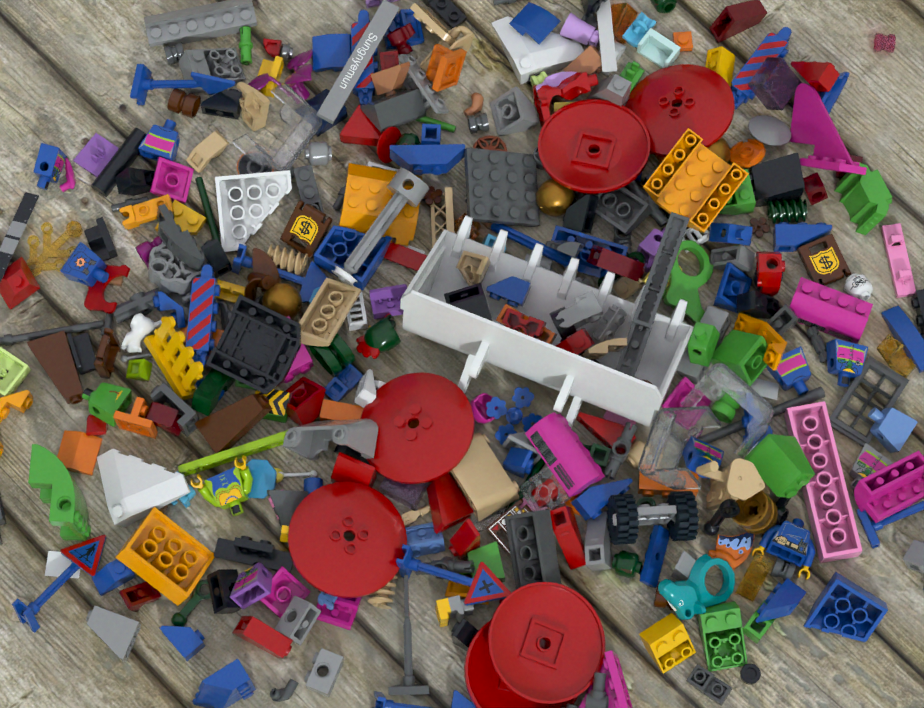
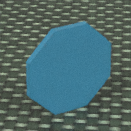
M251 459L246 464L253 477L252 488L248 497L264 499L268 496L267 490L275 489L277 471L268 460Z

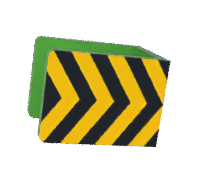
M273 389L268 394H264L256 390L255 394L265 395L269 400L270 406L273 408L262 419L286 423L288 418L286 409L290 396L289 392Z

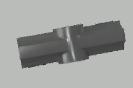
M159 287L146 293H136L128 301L117 305L113 314L118 324L133 318L138 313H142L144 316L151 313L153 308H156L153 304V296H155V291H161Z

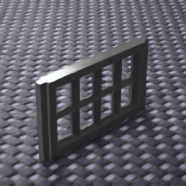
M869 356L863 366L861 375L854 379L830 416L831 427L862 447L866 443L869 444L874 435L869 430L865 436L854 429L855 424L860 418L872 426L874 422L862 415L866 407L869 405L873 408L876 407L880 411L893 407L909 380ZM869 369L882 376L876 386L864 379ZM885 378L897 385L892 396L879 388ZM861 382L873 389L868 399L855 392ZM876 392L889 399L883 409L871 402ZM852 395L865 402L859 412L846 405ZM843 409L856 416L850 426L838 419Z

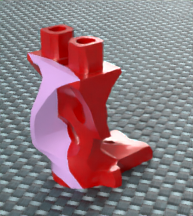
M559 72L546 77L541 84L534 85V106L537 110L541 127L550 117V102L553 96L559 95L566 100H573L581 94L591 91V86L599 85L597 75L587 76V72Z

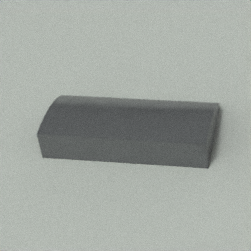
M624 187L611 192L597 194L574 191V199L576 201L586 194L598 196L595 214L626 235L639 226L653 211L648 203Z

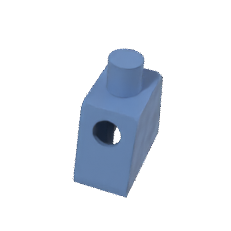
M874 407L868 413V417L875 421L870 432L890 453L901 450L918 423L915 419L892 407L885 408L882 411Z

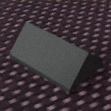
M419 88L405 89L360 106V109L380 132H384L388 127H398L426 116Z

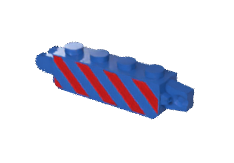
M364 9L358 14V22H354L351 25V54L370 23L369 12ZM378 49L374 52L353 89V94L359 97L360 105L372 102V98L375 96V87L370 74L378 72V61H374V56H378Z
M783 27L778 34L768 33L733 79L730 88L734 97L735 110L742 103L746 104L749 99L753 100L758 93V87L760 85L763 87L768 80L767 75L776 70L779 65L777 62L780 58L783 60L789 52L787 50L788 41L792 33L790 28Z
M210 264L203 265L201 277H196L192 280L186 347L191 346L194 350L192 359L194 362H202L204 369L207 358L215 347V339L212 338L213 332L217 331V321H214V318L219 310L216 297L220 296V285L217 284L216 278H214L213 267Z

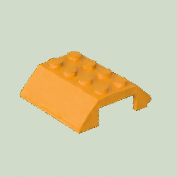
M348 163L339 226L366 233L394 195L387 188V185L397 171ZM410 185L404 187V189L410 190L413 188ZM406 203L382 237L396 238L395 244L408 246L409 240L413 241L420 203L417 207H412Z

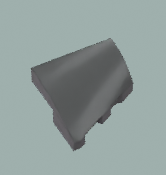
M550 240L546 242V246L577 258L579 252L583 251L585 246L581 243L567 240Z
M267 490V495L271 497L275 506L273 508L274 512L279 517L281 529L282 525H290L296 508L308 495V491Z

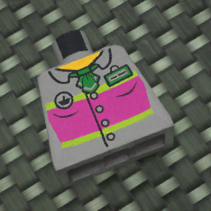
M866 443L849 472V475L854 478L850 488L854 491L859 480L893 464V462Z

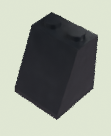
M798 153L762 162L750 168L749 176L756 201L755 207L767 206V201H771L774 204L775 200H779L781 204L782 200H786L789 203L790 199H793L795 202L797 199H801L805 185Z

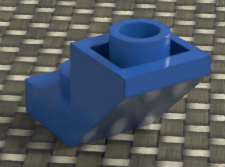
M155 291V296H153L154 307H157L158 311L173 309V313H170V316L175 318V327H186L183 307L162 291Z

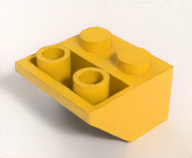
M670 613L639 633L645 649L663 674L696 653L683 623L673 613Z

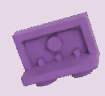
M406 284L369 290L374 319L384 318L388 313L391 316L403 314L404 310L400 309L402 295L407 289Z

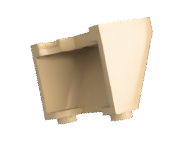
M480 432L473 435L466 455L450 471L468 499L469 505L475 511L474 515L478 522L519 499L518 491H520L516 481H511L489 447L490 442L485 434L482 435Z

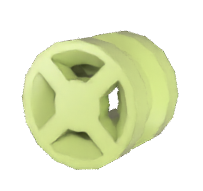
M545 71L540 72L537 76H530L532 87L541 84L548 77Z

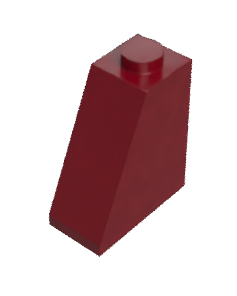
M750 0L726 6L709 29L719 43L759 24L766 16L767 11L760 0Z
M594 244L587 259V262L637 282L639 278H642L645 268H643L644 263Z

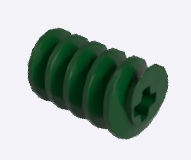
M790 199L789 203L786 200H782L781 204L779 200H775L774 204L771 201H767L768 220L771 219L773 224L776 223L777 218H779L780 222H783L784 218H786L788 223L791 222L792 217H794L795 222H798L799 217L802 218L803 222L806 221V199L803 202L801 199H797L796 203L793 199Z

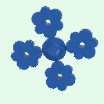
M521 387L515 388V395L512 396V400L515 402L516 407H512L508 411L505 407L506 402L496 396L491 399V402L486 403L488 408L486 410L487 416H494L495 419H499L501 415L506 414V420L509 422L505 426L500 425L498 427L499 431L495 433V438L500 440L501 445L509 434L517 433L512 424H518L522 420L523 430L527 432L533 426L531 425L532 422L536 424L542 419V416H535L534 413L523 417V413L519 409L524 406L529 407L530 401L534 399V394L529 392L528 387L523 389Z

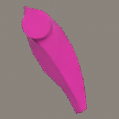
M65 158L67 182L59 186L62 192L70 188L74 189L76 183L74 171L68 158Z

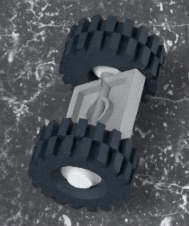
M692 491L670 492L666 503L651 507L649 504H642L637 507V504H635L636 500L631 494L611 495L607 504V523L611 542L614 545L634 544L638 538V526L667 524L672 541L696 539L697 529H699V511L695 495H693Z

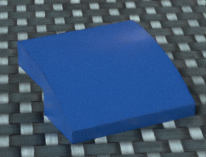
M529 2L509 24L522 36L527 33L540 44L561 21L544 8Z
M401 9L395 16L384 35L386 49H398L391 45L386 35L408 23H411L416 33L407 40V44L414 46L424 43L421 22L413 16L414 12L411 9Z
M327 34L312 37L313 70L316 73L331 69L335 72L342 71L351 56V35Z

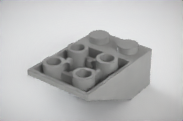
M236 48L185 50L178 61L184 80H194L191 77V72L235 81V83L246 79ZM201 87L187 88L188 93L205 92Z

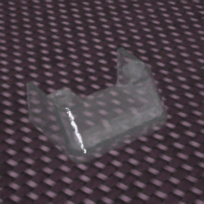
M284 82L273 88L271 92L284 103L279 114L280 118L287 125L270 148L267 150L264 146L257 144L247 134L236 138L232 142L254 163L277 171L288 170L322 125V118L316 116L317 111Z
M716 363L680 404L693 409L704 395L716 401L727 393L753 417L747 425L748 437L734 452L736 455L745 457L766 434L774 414V409L769 402L727 365Z
M708 406L663 408L659 410L654 417L638 464V470L643 476L673 490L701 489L702 485L688 468H678L685 443L691 436L698 439L704 428L721 427L722 424Z

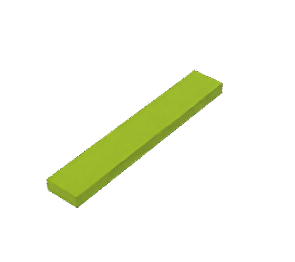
M288 430L179 465V472L187 477L235 461L236 457L238 460L243 455L248 457L281 446Z

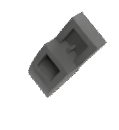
M312 165L294 168L293 171L300 199L305 202L303 207L308 203L324 213Z
M165 204L158 206V235L162 242L182 262L197 271H201L205 257L203 252L198 250L195 238L191 237L188 230L182 232L181 227L176 225L172 211L168 210Z

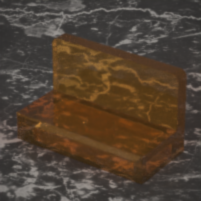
M628 3L611 5L614 39L621 44L626 42L622 35L630 27L638 14Z

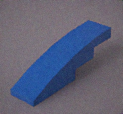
M899 305L881 312L898 346H902L908 359H912L918 372H924V339Z

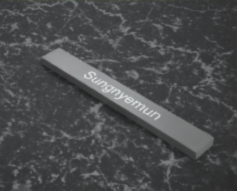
M387 0L382 1L316 116L331 124L334 123L400 7Z

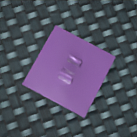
M95 133L74 158L73 162L95 177H98L119 148Z

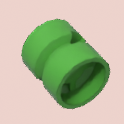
M722 387L716 397L718 401L712 404L709 413L722 422L731 423L736 414L735 410L739 409L742 396L735 390Z

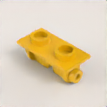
M217 280V284L220 285V296L216 298L236 303L239 295L244 296V286Z

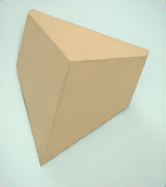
M463 251L456 268L459 269L468 286L482 283L491 262L486 256Z

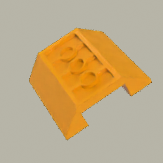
M688 128L644 184L643 188L652 200L669 214L673 212L690 218L687 227L704 233L749 173L736 163L729 165L701 144L703 139Z

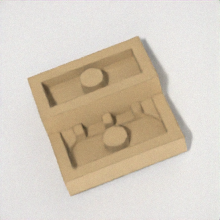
M616 338L601 342L580 356L586 359H601L608 352H619L626 347L627 338Z

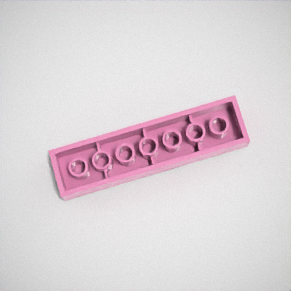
M823 401L787 408L784 418L789 436L796 437L815 473L809 483L802 487V492L820 563L858 557L862 553V547L826 403Z

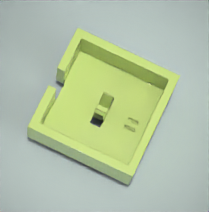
M0 347V377H3V380L0 379V396L4 397L16 391L31 369L27 364L2 347Z

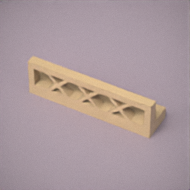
M445 187V192L441 196V198H445V204L441 208L437 207L434 201L431 205L432 248L437 242L436 235L440 231L443 232L445 226L448 231L454 233L452 187ZM439 214L446 218V221L441 226L435 222V218Z

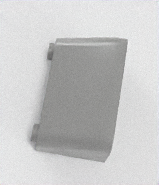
M371 419L317 421L290 428L285 434L283 447L308 460H318V453L322 450L328 451L329 441H333L338 445H346L360 452L361 456L366 459L374 458L378 425Z

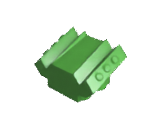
M860 163V167L867 168L866 175L846 173L837 182L834 191L842 194L839 202L843 203L847 209L850 221L858 224L855 232L866 235L886 216L889 204L892 203V195L878 169L871 172L867 165Z

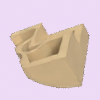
M243 82L237 83V88L242 91L243 98L239 99L242 109V120L253 132L265 127L270 100L250 85Z

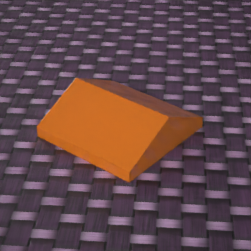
M65 430L57 457L68 471L92 476L103 439L94 435L88 436L80 431Z

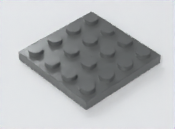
M466 148L464 150L467 216L472 217L473 222L538 227L540 220L539 206L536 202V193L538 191L537 171L533 154Z

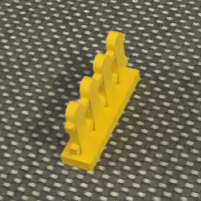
M164 316L161 318V326L154 330V335L146 336L144 343L174 393L182 400L193 398L196 390L195 383L203 377V364L200 361L194 362L192 359L194 350L191 346H184L185 335L182 331H175V318L173 316ZM178 351H180L181 353L177 358L176 354ZM189 365L190 368H189L188 372L186 373L185 369H186L187 366Z

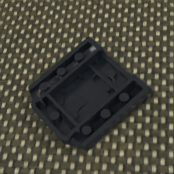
M239 295L231 311L233 314L217 346L213 348L206 365L264 394H268L284 382L301 347V324Z

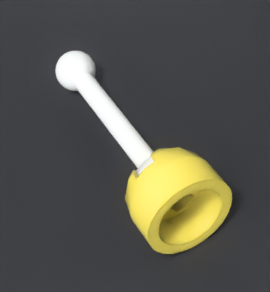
M274 468L277 471L276 483L281 482L284 477L317 476L315 470L303 473H284L280 468Z

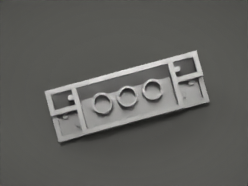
M226 0L144 17L150 47L168 44L171 47L180 42L186 44L240 33L239 28L243 26H257L252 0Z

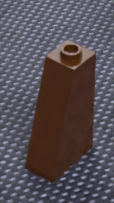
M63 330L27 342L30 350L67 404L80 403L83 399L84 389L65 331Z
M251 394L198 420L194 424L214 452L219 453L231 449L273 408L270 406L269 400L265 395Z

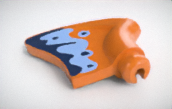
M748 532L736 536L718 534L715 550H709L708 554L710 557L721 558L727 561L734 570L744 563L749 556L755 534Z

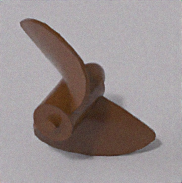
M253 248V272L247 276L248 284L244 291V297L253 301L256 298L257 287L269 290L274 284L279 282V273L274 261L265 251L258 248Z

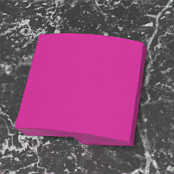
M338 597L334 603L333 610L326 608V604L322 606L317 603L316 607L321 610V613L316 620L351 630L362 597Z

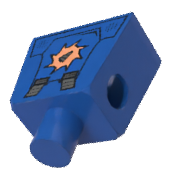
M82 242L78 244L60 270L67 279L90 287L94 286L97 280L105 283L109 278V273L104 271L107 265Z

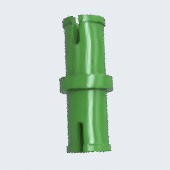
M243 26L239 28L240 42L238 47L241 54L240 63L249 65L252 64L251 49L253 48L251 28Z

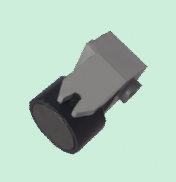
M593 291L575 297L576 304L568 308L562 307L549 313L562 339L576 333L577 328L601 319L603 311Z

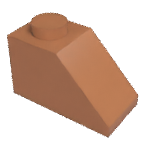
M590 45L563 70L564 72H587V74H594L596 72L599 74L602 72L601 53L594 45Z
M410 62L370 74L377 95L385 93L387 97L395 94V90L403 86Z

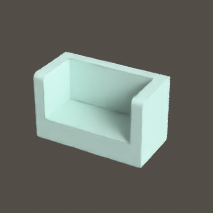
M650 28L638 43L637 52L660 68H668L678 58L681 47Z

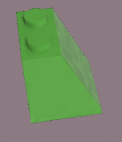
M732 329L724 337L718 348L715 349L711 362L715 369L750 387L767 366L763 358L768 345L763 336Z
M768 434L744 457L745 460L754 464L762 480L777 497H794L797 491L807 485L815 475L796 437Z

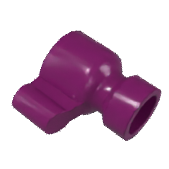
M159 236L155 237L152 242L145 241L135 247L148 269L151 250L162 243Z

